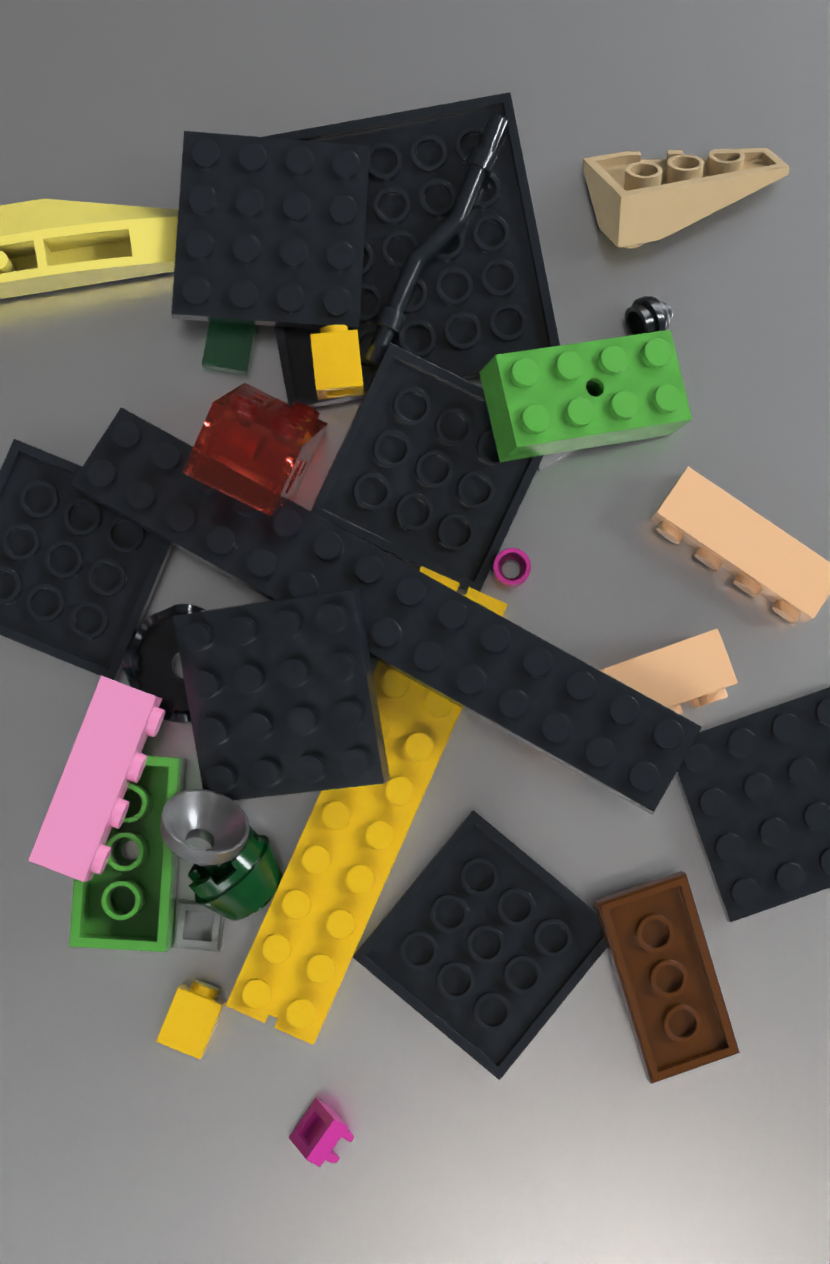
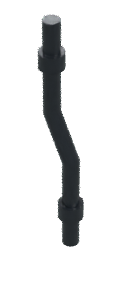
M491 114L479 145L472 147L466 161V166L469 169L450 214L407 255L386 306H381L374 322L377 329L364 358V361L378 367L394 335H400L407 318L403 313L422 267L465 226L484 178L491 175L498 159L495 152L508 123L502 116Z

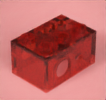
M243 383L212 403L182 473L271 516L285 503L286 499H289L299 489L328 423L318 419L320 413L308 405L294 402L293 406L247 383Z

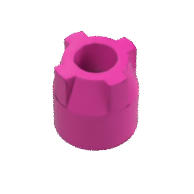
M508 548L501 551L493 563V578L501 585L509 587V589L519 587L530 574V559L525 552L517 548ZM507 562L516 563L519 567V575L515 578H507L502 572V566Z

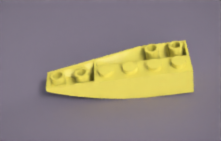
M37 199L0 205V299L173 272L175 268L178 209L55 199Z

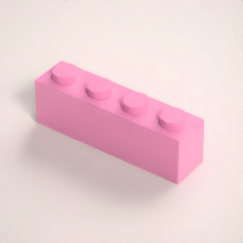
M101 675L28 861L82 882L92 880L94 873L98 875L103 873L112 850L111 847L105 845L112 827L117 829L121 827L128 811L130 802L123 799L130 781L135 783L139 781L147 761V755L141 754L148 735L155 737L165 715V710L159 708L162 698Z

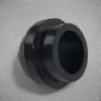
M644 296L636 299L625 312V324L630 335L668 330L670 320L673 318L672 308L667 303L653 296Z

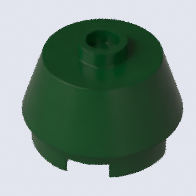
M250 825L247 841L236 857L222 864L209 866L194 864L188 873V877L193 881L188 886L195 893L194 899L196 903L231 921L242 920L265 907L276 892L283 877L268 837L258 835Z

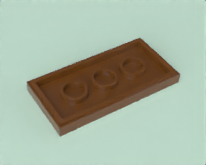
M680 871L594 900L595 909L647 1080L652 1084L740 1053L687 874Z

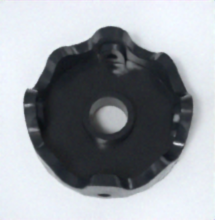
M176 604L146 618L140 624L123 658V668L130 687L162 698L159 708L165 710L163 719L183 724L191 723L184 679L180 678L174 670L175 659L180 654L173 616L206 610L191 604Z

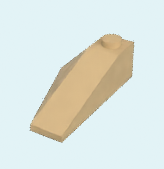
M768 148L713 149L709 152L708 158L683 155V150H667V159H641L640 151H624L583 158L582 165L599 229L618 248L634 249L640 247L643 243L661 240L789 175L790 167Z

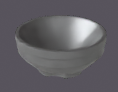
M193 789L175 794L164 805L160 818V833L166 845L182 860L198 864V866L222 864L232 860L242 850L250 830L249 820L242 808L230 798L210 790ZM193 837L202 838L209 842L212 848L207 851L199 850L189 846L186 840Z

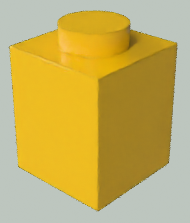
M329 325L320 328V333L310 334L318 400L364 395L357 329L348 330L346 325Z
M193 979L191 985L183 982L177 988L156 1042L201 1060L206 1053L227 1000L218 997L219 989L211 984Z

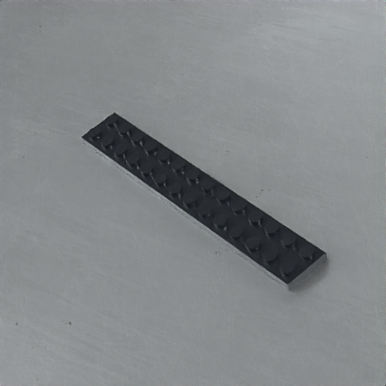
M122 407L71 483V486L78 493L269 600L359 588L370 657L651 815L654 814L702 726Z

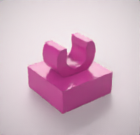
M315 1098L288 1138L306 1160L321 1167L325 1160L330 1163H337L340 1158L333 1148L340 1138L352 1142L354 1136L329 1105Z

